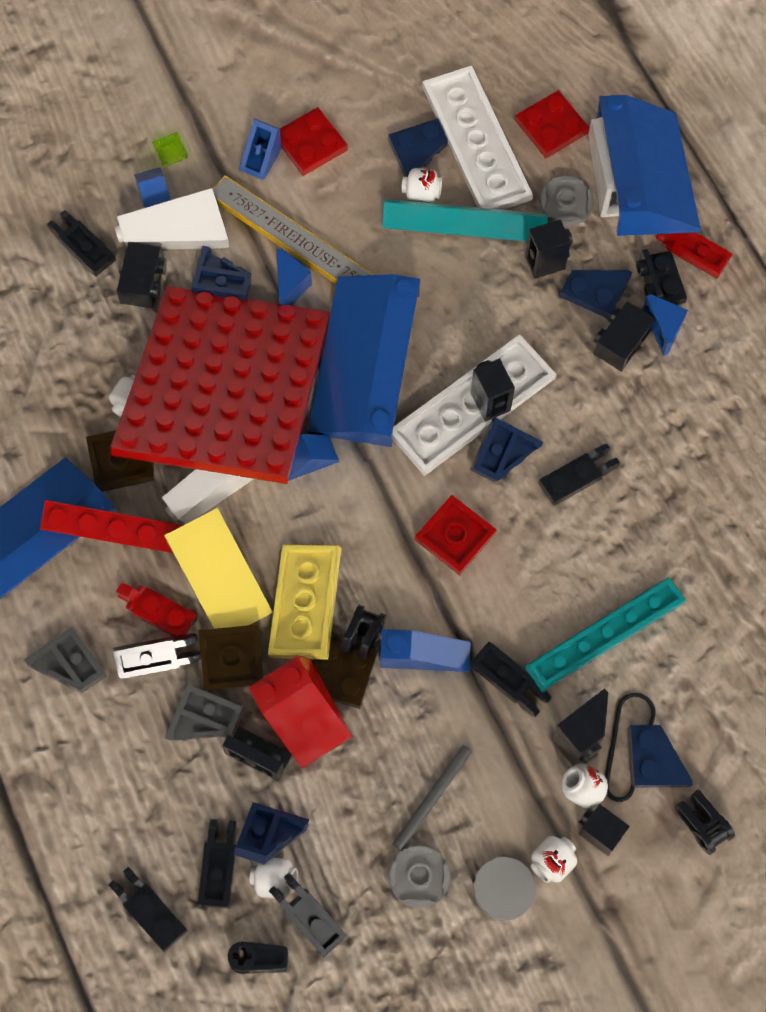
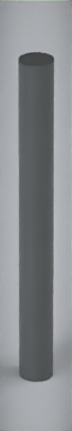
M461 746L392 843L395 848L402 851L464 765L472 753L467 746Z

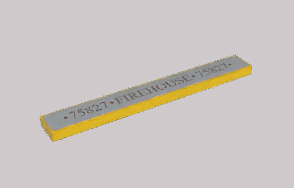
M226 175L213 188L216 202L220 207L337 285L338 277L373 275Z

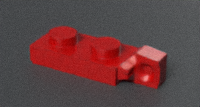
M696 232L656 235V239L665 244L667 250H671L674 255L716 279L719 278L733 255L728 250Z
M121 582L116 590L117 597L127 602L125 607L131 611L133 616L174 638L179 635L188 634L198 617L196 613L148 587L139 585L137 589H134Z

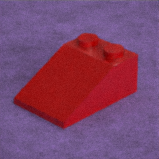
M296 656L249 687L263 716L301 768H305L353 737L309 658Z

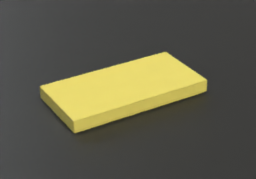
M218 508L164 535L213 629L251 625L273 613Z
M282 545L268 649L270 658L293 659L296 656H302L309 659L328 660L341 557L339 545Z

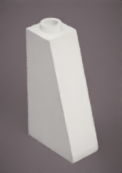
M599 117L591 119L588 132L600 217L619 216V206L603 118Z
M212 188L117 216L119 226L115 227L119 243L125 242L126 247L128 242L159 246L161 249H202V246H207L211 249L230 247Z
M195 469L162 497L168 505L165 510L174 521L180 520L187 524L197 519L253 479Z

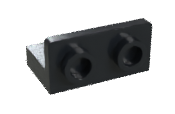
M648 249L642 250L639 260L636 261V269L639 277L643 276L645 282V297L652 294L675 305L686 303L687 296L672 251L650 255Z
M242 727L237 729L233 737L228 735L222 745L226 755L276 781H279L292 757L289 751Z

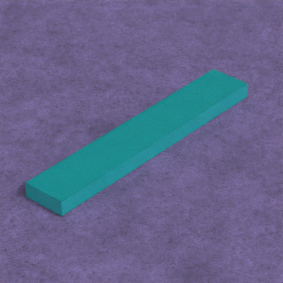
M384 199L382 228L527 241L529 229L547 224L548 214Z
M668 577L526 665L525 669L540 690L544 692L677 609L686 602V599Z

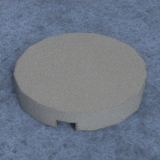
M570 175L557 176L542 187L539 198L540 210L543 214H548L550 222L561 219L563 226L569 227L576 226L587 219L591 213L594 198L592 190L589 186L587 187L583 184V180Z
M421 844L408 846L398 853L391 862L388 874L390 889L396 899L404 905L416 909L431 907L441 901L448 891L451 878L449 865L444 857L433 847Z
M507 856L493 858L484 863L476 874L473 885L474 899L480 910L490 917L500 921L514 920L525 914L532 905L536 893L535 879L529 868L521 861Z

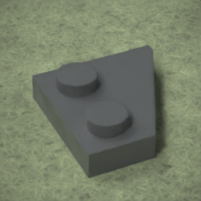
M73 627L24 659L28 667L81 694L107 677Z
M187 684L165 739L174 741L233 736L244 707Z

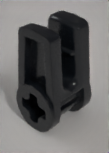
M359 604L344 634L340 650L348 652L352 645L356 643L357 637L362 636L358 656L365 660L382 632L387 615L372 613L365 610V606Z
M698 789L691 795L690 799L695 806L694 809L700 812L707 823L701 822L695 811H692L684 801L675 806V811L692 832L700 847L707 854L711 855L716 851L715 847L726 839L728 841L732 840L735 837V832L729 822L718 813Z
M244 941L233 944L227 955L231 969L238 974L282 973L287 971L289 962L288 948L286 946ZM241 950H245L247 956L251 957V960H246L243 966H240L238 960L234 959V956H239Z

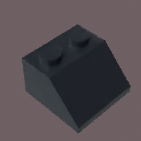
M605 688L557 724L551 740L572 766L580 763L589 764L598 756L597 752L602 748L600 744L605 736L609 694Z

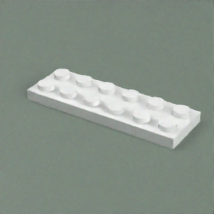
M468 66L423 81L422 88L436 118L439 119L448 139L450 149L477 207L505 210L531 201L533 198L532 191L473 67Z
M520 334L484 360H491L492 362L499 358L501 359L515 386L511 411L552 382L556 377V373ZM473 369L393 427V441L424 476L486 431L491 423V420L484 421L470 393ZM510 412L505 413V414H503V415H500V416H498V417H496V418H498V419L501 420L503 417H505V416H506L507 414H509Z

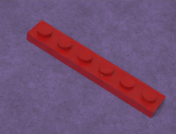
M45 500L40 530L173 553L164 535L183 525Z

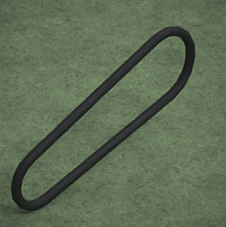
M641 693L625 695L617 706L605 776L608 783L606 795L616 802L628 800L635 788H632V783L628 794L624 797H616L609 790L615 744L624 702L633 697L644 699L651 708V717L648 725H653L656 709L653 702Z

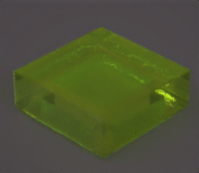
M177 132L152 142L163 168L188 158Z

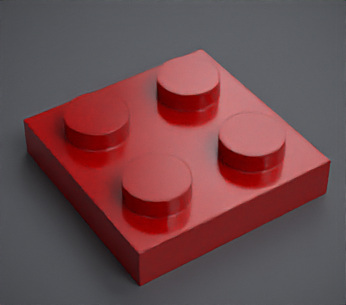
M559 90L515 115V122L545 159L587 135L590 128Z
M319 107L280 128L281 148L302 176L348 151L347 143Z
M451 495L415 535L414 540L460 576L495 536L497 529Z

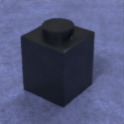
M599 804L594 811L588 808L578 823L583 827L578 834L609 856L630 826Z

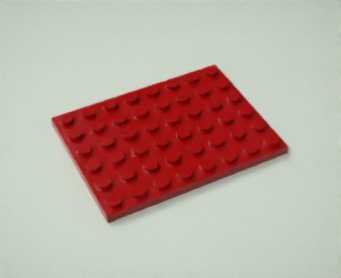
M167 286L110 447L111 455L287 484L330 320V312L291 305L280 306L278 303L253 299L239 300L235 296L219 297L213 296L208 292L194 293L191 289Z

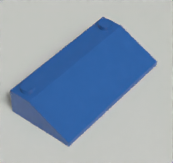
M628 95L599 96L597 118H603L619 206L617 236L700 232V222L676 113Z
M395 274L338 277L308 434L327 435L331 438L392 447L393 427L417 297L420 295V278Z
M66 457L0 507V599L79 538V536L40 530L45 500L117 513L115 506L101 490Z

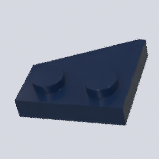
M438 118L388 134V141L405 177H408L411 169L425 167L432 161L433 156L439 154L448 143Z
M202 246L191 291L194 293L208 292L213 296L219 297L235 296L239 300L246 301L252 276L250 272L242 267L235 266L227 258L223 257L220 259L212 254L211 248Z
M572 270L560 292V298L610 319L633 272L629 270Z
M495 417L491 420L470 470L493 482H497L507 475L511 469L524 461L533 451L540 448L543 442Z
M630 725L628 727L632 788L691 787L693 785L690 775L661 725Z
M252 802L235 847L234 855L265 864L307 830L309 819Z

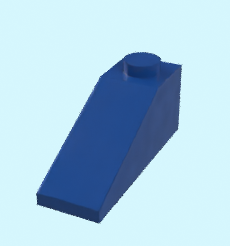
M382 629L380 668L469 672L471 642L413 630Z

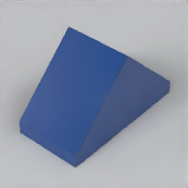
M256 118L253 119L240 164V171L262 180L266 178L281 151L280 128Z
M160 167L134 174L144 208L171 200L165 177Z
M276 249L280 306L292 305L312 285L311 271L283 249Z
M651 294L646 296L642 309L655 318L652 332L663 356L669 354L688 310Z
M301 434L299 436L288 481L339 462L329 436Z

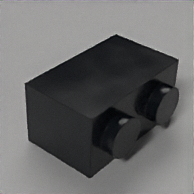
M561 219L529 229L525 258L534 279L565 270L567 259L570 257V245L573 244L570 230L564 228Z
M128 242L117 287L120 304L153 308L155 298L159 299L161 294L160 274H165L167 259L163 258L161 247Z
M628 301L622 309H615L609 319L611 324L606 330L602 328L593 341L596 344L594 355L621 372L651 333L655 322L654 317Z
M499 358L492 362L491 360L481 362L473 369L470 393L484 421L486 422L510 412L515 386L501 359Z

